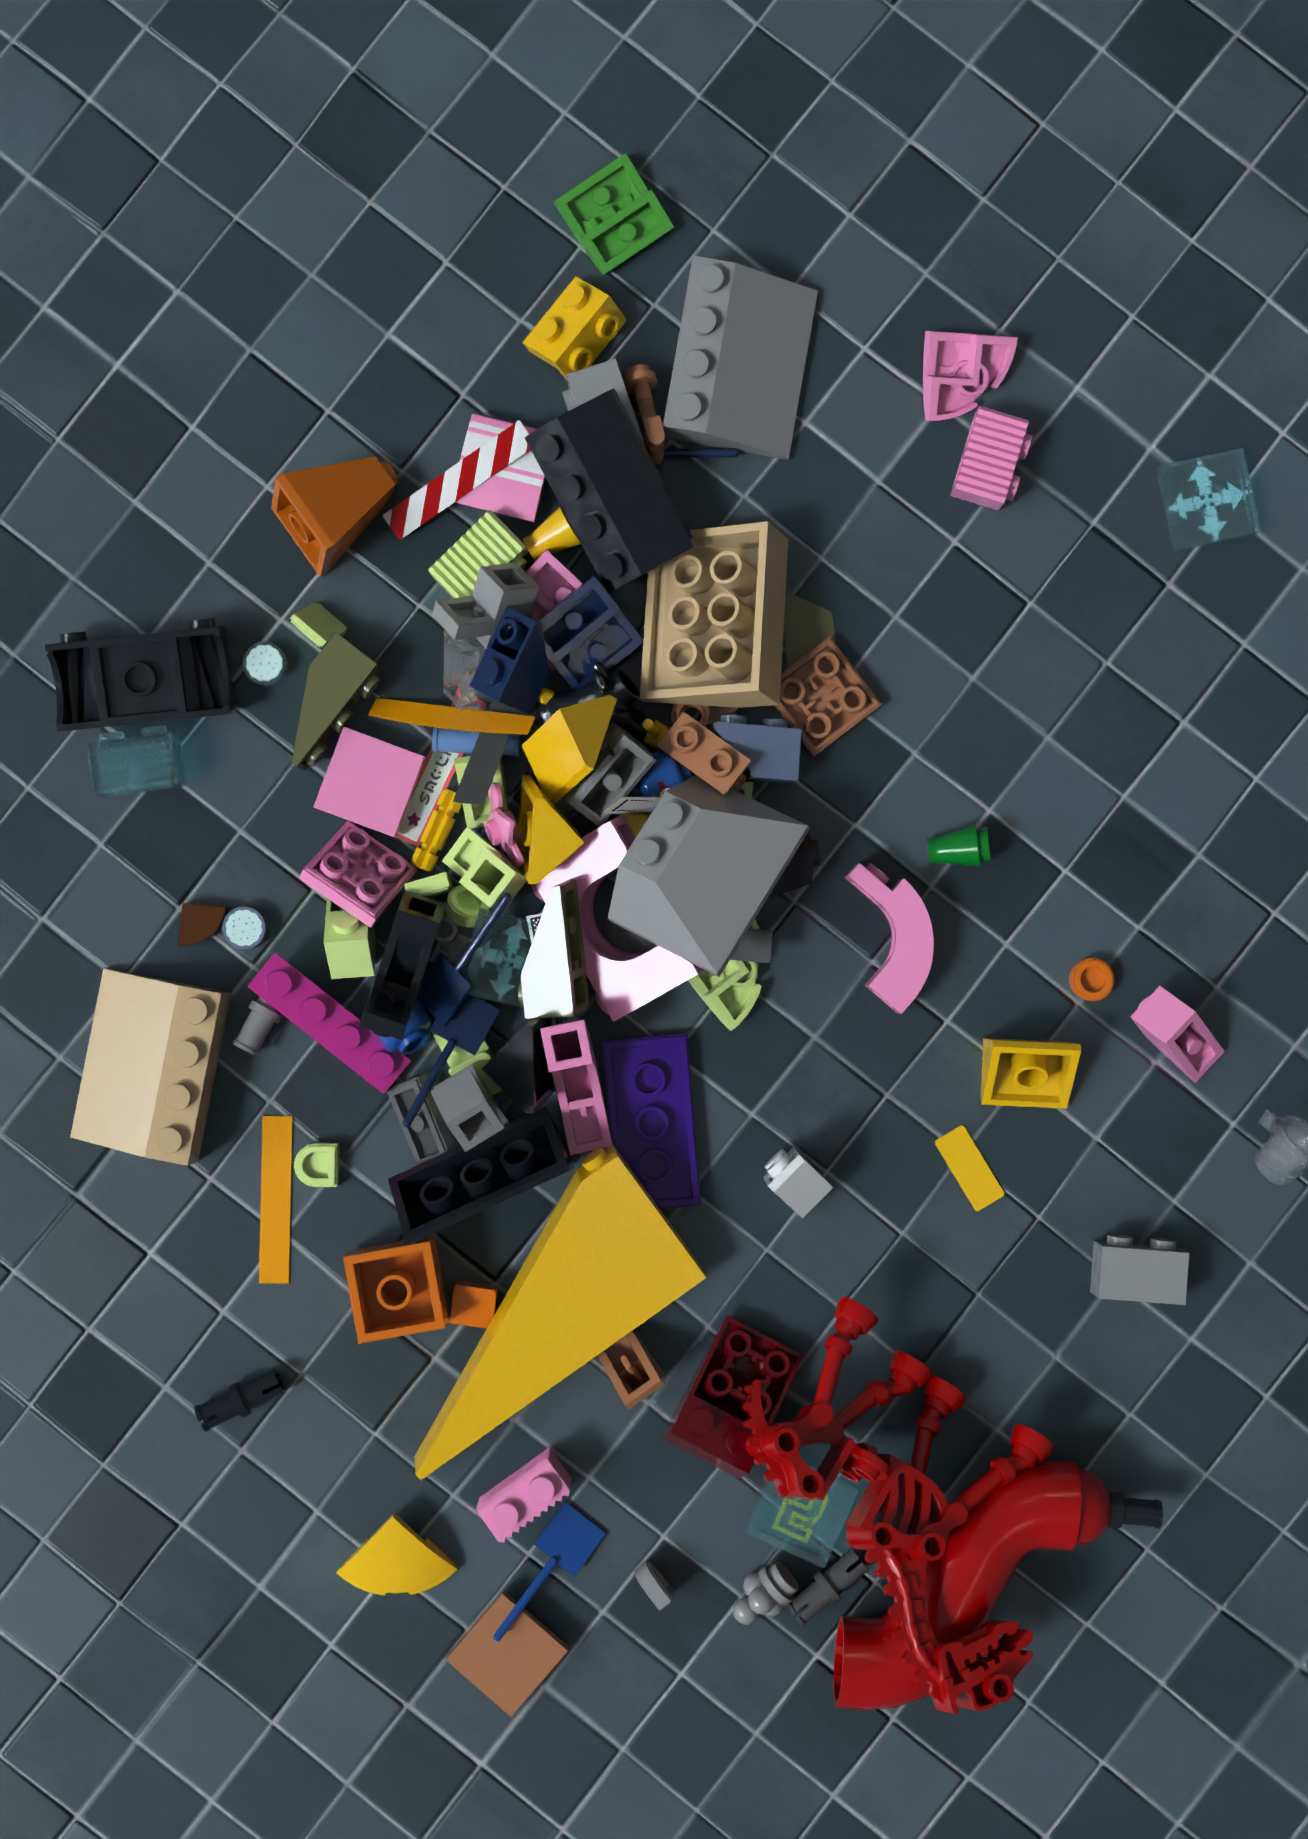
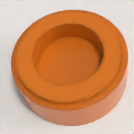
M1082 959L1072 967L1069 974L1071 990L1077 997L1083 1000H1101L1109 995L1114 986V973L1111 967L1101 959Z

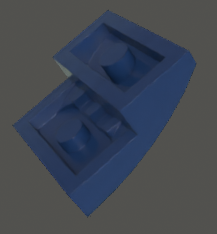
M594 575L537 620V622L542 624L546 657L573 691H577L587 682L594 679L593 666L595 663L600 661L609 671L643 643L642 637Z

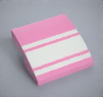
M472 413L460 461L514 423ZM524 426L529 434L537 430L536 428ZM529 450L455 503L487 511L491 510L495 513L535 522L546 477L532 451Z

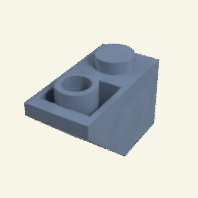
M721 715V722L717 721L707 725V729L752 761L743 772L747 776L746 780L784 784L798 781L802 729L788 728L789 721L782 719H763V725L746 724L747 717L738 715Z

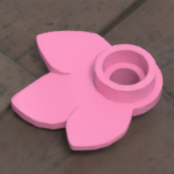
M499 782L491 783L488 791L491 804L490 820L484 823L487 838L492 846L498 845L502 852H506L510 861L516 867H521L525 864V861L517 846V843L520 842V834L516 820L510 810L504 811L503 797Z

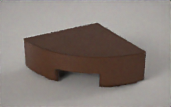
M183 903L178 946L196 945L210 938L223 925V921L228 913V907Z

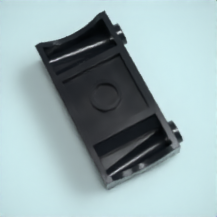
M215 618L189 621L188 630L87 640L86 631L59 634L61 643L45 645L46 655L51 665L56 688L57 732L225 715L236 712L225 626L216 627Z

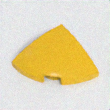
M394 1512L368 1540L366 1539L336 1573L353 1586L373 1594L385 1596L386 1593H409L413 1595L439 1585L457 1571L458 1566L428 1537L423 1540Z

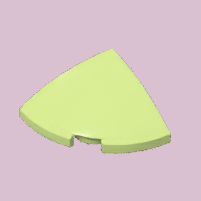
M756 920L753 921L749 929H759ZM730 960L720 977L704 970L690 978L688 982L719 1020L732 1031L748 1015L759 996L762 986L756 984L759 963L762 962Z

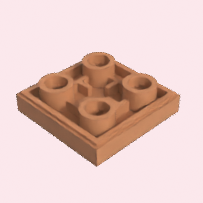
M829 636L781 673L780 705L773 706L784 720L789 721L788 726L790 728L802 729L801 743L810 755L814 757L882 704Z
M503 1590L447 1654L446 1661L512 1717L568 1652L569 1646L525 1608L500 1641H495L493 1635L518 1603Z

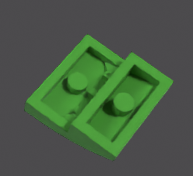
M626 153L553 201L567 226L602 275L674 228L652 189L650 191L647 189Z

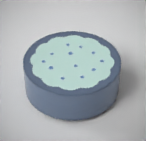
M242 906L231 910L226 915L222 931L226 941L231 946L237 949L248 950L256 948L265 940L268 933V924L265 916L259 910Z

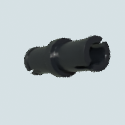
M273 1368L269 1372L242 1385L236 1382L229 1386L228 1392L201 1405H196L194 1410L198 1422L202 1420L204 1422L201 1424L202 1429L207 1432L211 1428L238 1415L244 1418L252 1413V1408L279 1395H284L286 1393L282 1379H277L279 1376L277 1370Z

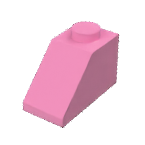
M1161 986L1150 996L1146 997L1139 1004L1138 1009L1130 1016L1145 1037L1195 1083L1225 1052L1196 1011Z

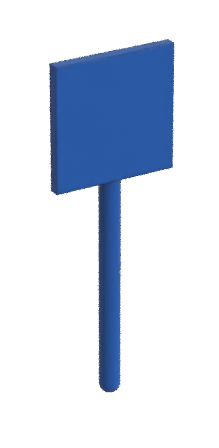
M567 1502L563 1503L534 1542L536 1547L550 1557L549 1561L493 1635L495 1641H500L557 1563L575 1577L606 1535V1533Z

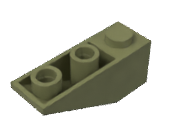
M337 632L324 646L308 669L291 762L302 770L308 764L314 767L323 758L328 750V746L325 745L328 738L334 731L341 733L343 726H348L355 715L351 710L361 696L364 699L369 698L381 682L378 674L382 669Z

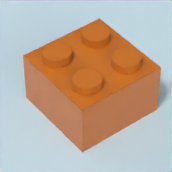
M435 1235L427 1236L410 1245L403 1240L353 1249L343 1256L358 1344L446 1328L450 1317Z

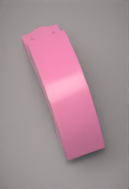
M858 863L844 878L881 909L891 929V947L888 956L865 986L892 1010L902 1014L919 994L930 972L934 953V935L930 916L919 894L904 878L898 880L890 890L885 885L889 878L871 863L866 868Z
M585 1019L540 1028L548 1070L552 1073L570 1155L593 1151L600 1147H609L612 1145V1139L595 1055Z

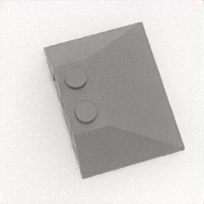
M695 775L664 792L621 860L617 871L608 919L612 923L720 977L810 828L808 825L732 789L724 796Z

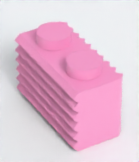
M979 406L971 423L950 496L994 510H999L1005 503V500L1013 501L1020 481V476L1014 474V469L1018 459L1025 460L1033 435L1026 433L1029 420Z
M547 1448L479 1497L476 1510L497 1541L504 1543L506 1537L512 1538L513 1532H519L520 1526L526 1527L527 1521L533 1522L534 1516L540 1517L541 1511L547 1512L548 1506L555 1507V1501L562 1502V1496H569L572 1478L554 1452Z

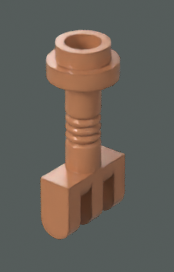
M638 364L626 370V377L623 379L627 394L635 395L643 428V441L655 465H658L664 460L665 442L661 417L656 414L651 393L657 387L658 382L655 372L650 370L648 365Z

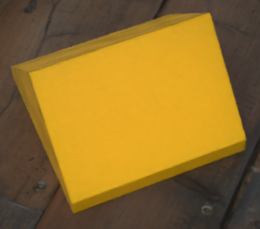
M607 695L560 708L521 745L542 791L553 804L557 803L594 770L617 701L615 697Z
M522 775L518 820L520 842L517 843V846L525 861L521 869L528 884H538L582 846L584 841L571 819L556 803L553 804L534 778L531 775Z
M983 1038L981 1105L1067 1109L1081 1054V1045L1064 1041Z

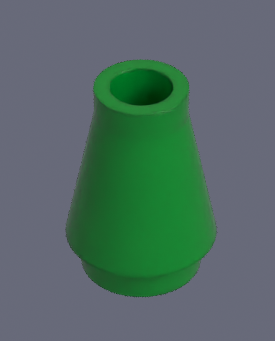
M976 824L939 837L927 838L930 864L944 863L981 867L980 862L991 861L987 827L976 828Z

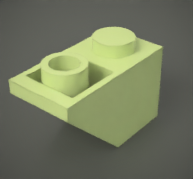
M327 898L324 947L331 979L375 976V924L370 928Z

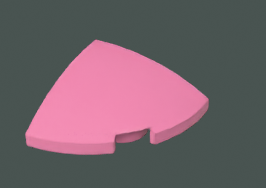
M925 330L923 355L925 420L940 421L951 419L976 408L977 402L974 401L989 387L997 389L1003 381L1013 361L1018 337Z

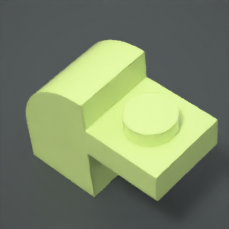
M466 827L442 860L443 863L462 877L459 883L492 909L495 908L505 893H510L511 900L505 907L506 909L527 881L521 867H516L507 855L495 846H492L488 840L469 827Z

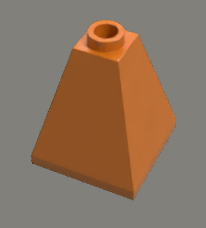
M376 456L286 472L275 477L271 509L321 578L331 570L392 497L394 487L398 483V478L391 465L386 461L380 463Z

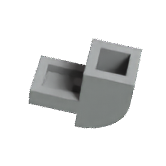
M516 562L481 566L472 596L436 600L432 616L454 640H467L475 637L487 649L506 607L527 617L530 616L539 586Z

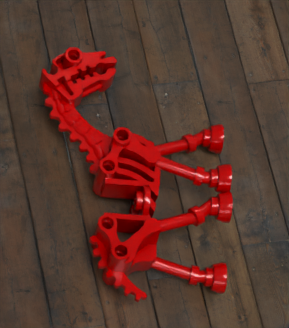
M841 1297L835 1311L837 1321L834 1324L836 1332L834 1335H829L824 1344L827 1354L813 1404L805 1405L799 1414L789 1422L767 1425L761 1401L760 1381L758 1379L753 1380L751 1385L744 1387V1391L750 1394L749 1402L742 1404V1409L749 1411L750 1419L743 1421V1427L752 1430L745 1443L746 1450L750 1456L754 1457L755 1464L766 1465L768 1470L764 1473L765 1481L774 1480L777 1494L786 1499L823 1500L839 1473L855 1483H859L862 1478L870 1481L845 1524L847 1528L846 1538L852 1548L867 1550L865 1561L867 1563L877 1561L878 1566L875 1569V1575L886 1577L888 1583L883 1588V1592L885 1595L893 1596L895 1603L888 1609V1615L898 1619L899 1626L895 1629L892 1636L894 1640L903 1641L906 1650L901 1657L902 1662L913 1664L917 1669L914 1675L915 1682L923 1683L927 1681L930 1684L928 1693L932 1697L934 1706L938 1711L959 1714L958 1707L975 1711L990 1709L999 1702L1008 1701L1013 1696V1681L1033 1656L1032 1651L1022 1650L1033 1641V1634L1031 1630L1018 1629V1622L992 1620L983 1623L979 1630L955 1641H937L929 1623L925 1603L927 1561L939 1560L945 1554L950 1531L967 1520L968 1512L999 1485L1007 1486L1014 1481L1016 1473L1028 1467L1033 1468L1037 1461L1042 1462L1051 1454L1054 1445L1036 1430L1022 1424H1016L1010 1440L1013 1447L1010 1451L1011 1456L1007 1458L999 1456L990 1462L991 1469L953 1502H947L938 1486L925 1474L933 1437L939 1436L942 1424L939 1422L940 1418L946 1419L949 1413H955L967 1400L966 1396L949 1382L932 1376L930 1369L921 1361L904 1352L895 1351L889 1366V1370L892 1373L889 1379L881 1382L876 1378L868 1382L864 1392L833 1416L831 1402L843 1359L848 1358L853 1349L850 1341L857 1340L860 1334H867L879 1321L877 1316L861 1303L847 1297ZM925 1384L924 1397L926 1400L923 1403L925 1411L923 1415H917L913 1425L917 1429L910 1465L891 1454L878 1453L876 1447L865 1442L855 1443L853 1438H843L844 1429L873 1406L876 1408L885 1406L889 1403L890 1398L911 1394L914 1388H920ZM811 1444L831 1445L817 1471L810 1468L802 1460L798 1451L802 1446Z

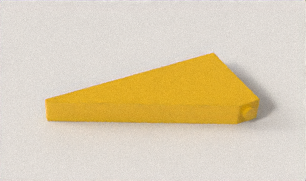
M613 1144L605 1150L600 1147L590 1152L582 1160V1166L573 1175L415 1454V1474L420 1481L706 1279L699 1262Z

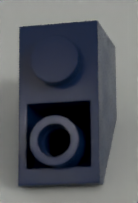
M506 607L469 686L497 702L531 715L549 677L543 628L541 623Z

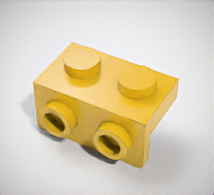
M575 276L522 343L529 352L557 368L567 380L566 374L591 367L592 363L625 324L626 318L608 294Z

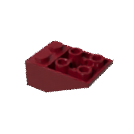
M727 1315L686 1388L662 1438L738 1479L748 1475L754 1464V1457L750 1456L745 1445L747 1437L752 1433V1430L743 1427V1421L750 1419L749 1411L742 1409V1404L749 1402L750 1394L744 1391V1387L751 1385L753 1380L758 1379L760 1381L764 1417L767 1425L772 1424L804 1355Z

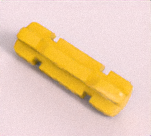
M444 789L441 792L436 803L439 807L437 811L433 810L421 836L420 842L423 843L420 848L416 847L412 856L411 863L414 866L428 872L434 869L439 858L436 854L438 850L442 851L454 825L455 819H453L455 813H459L463 805L462 803L453 802L456 792L449 789Z

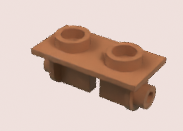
M684 711L657 745V747L724 796L731 788L739 790L743 786L747 778L743 772L752 762Z

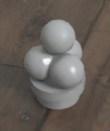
M775 1562L772 1566L765 1565L759 1572L748 1574L744 1579L743 1588L745 1594L749 1597H743L736 1601L733 1606L734 1618L743 1625H749L756 1621L759 1614L767 1616L780 1614L784 1606H787L794 1600L793 1594L799 1590L798 1582L790 1570L782 1563Z

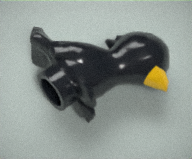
M600 661L593 666L594 679L587 682L577 691L568 693L558 692L543 687L531 713V716L535 717L534 724L539 729L560 708L611 695L617 701L609 725L613 721L617 725L627 728L632 736L642 743L646 737V730L643 727L646 715L631 705L640 698L635 684L621 670L610 676L607 668Z

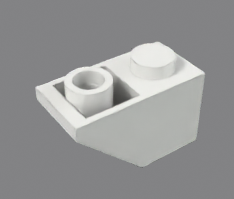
M794 1147L788 1153L781 1149L764 1166L768 1172L763 1177L767 1186L801 1218H804L833 1188Z

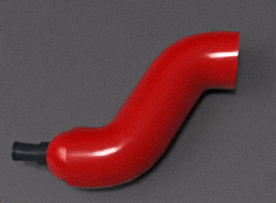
M1044 1459L1042 1462L1037 1461L1033 1468L1028 1467L1016 1473L1014 1481L1007 1486L999 1485L968 1512L967 1520L962 1525L956 1526L950 1531L945 1554L939 1560L927 1561L925 1603L935 1639L937 1641H955L979 1630V1627L989 1619L1020 1561L1029 1552L1037 1549L1072 1551L1075 1545L1088 1544L1099 1538L1107 1527L1121 1528L1122 1524L1160 1529L1163 1520L1162 1501L1158 1499L1124 1498L1122 1493L1109 1492L1102 1480L1089 1471L1079 1469L1076 1462ZM980 1476L978 1479H976L974 1482H972L970 1485H968L966 1488H964V1489L962 1490V1492H961L958 1496H960L964 1491H966L971 1485H973V1484H974L977 1480H979L982 1476ZM888 1612L878 1618L840 1617L836 1634L833 1672V1696L836 1708L856 1710L896 1708L924 1699L929 1695L930 1684L927 1681L923 1683L915 1682L914 1675L917 1669L913 1664H905L901 1660L906 1649L903 1641L894 1640L892 1636L895 1629L899 1626L898 1619L888 1615Z

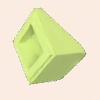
M312 603L295 612L290 617V622L321 649L324 648L335 632L342 637L347 632V627L319 603Z

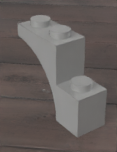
M472 1064L436 1085L435 1089L430 1091L446 1125L465 1152L503 1130L504 1125L510 1123L508 1117Z

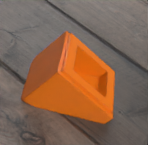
M456 1280L453 1289L450 1323L487 1329L495 1315L499 1286Z

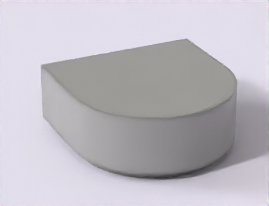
M646 1561L634 1570V1574L641 1587L659 1611L672 1602L674 1589L652 1562Z

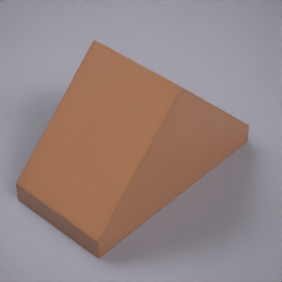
M632 1330L597 1355L628 1410L665 1385L664 1371L635 1330Z

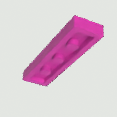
M274 952L247 985L248 988L383 1094H385L411 1061L406 1055H402L401 1052H388L376 1034L369 1029L359 1027L361 1020L276 952Z

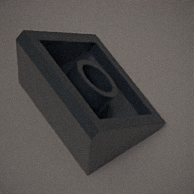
M552 1018L531 1019L482 1068L525 1113L534 1114L553 1094V1076L548 1070L540 1028L552 1026Z

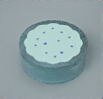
M258 642L246 651L243 657V669L248 678L256 684L272 686L279 683L285 677L288 670V660L283 650L271 642Z

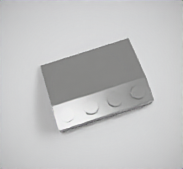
M693 255L663 422L665 439L722 449H737L739 452L789 460L818 290L735 262Z

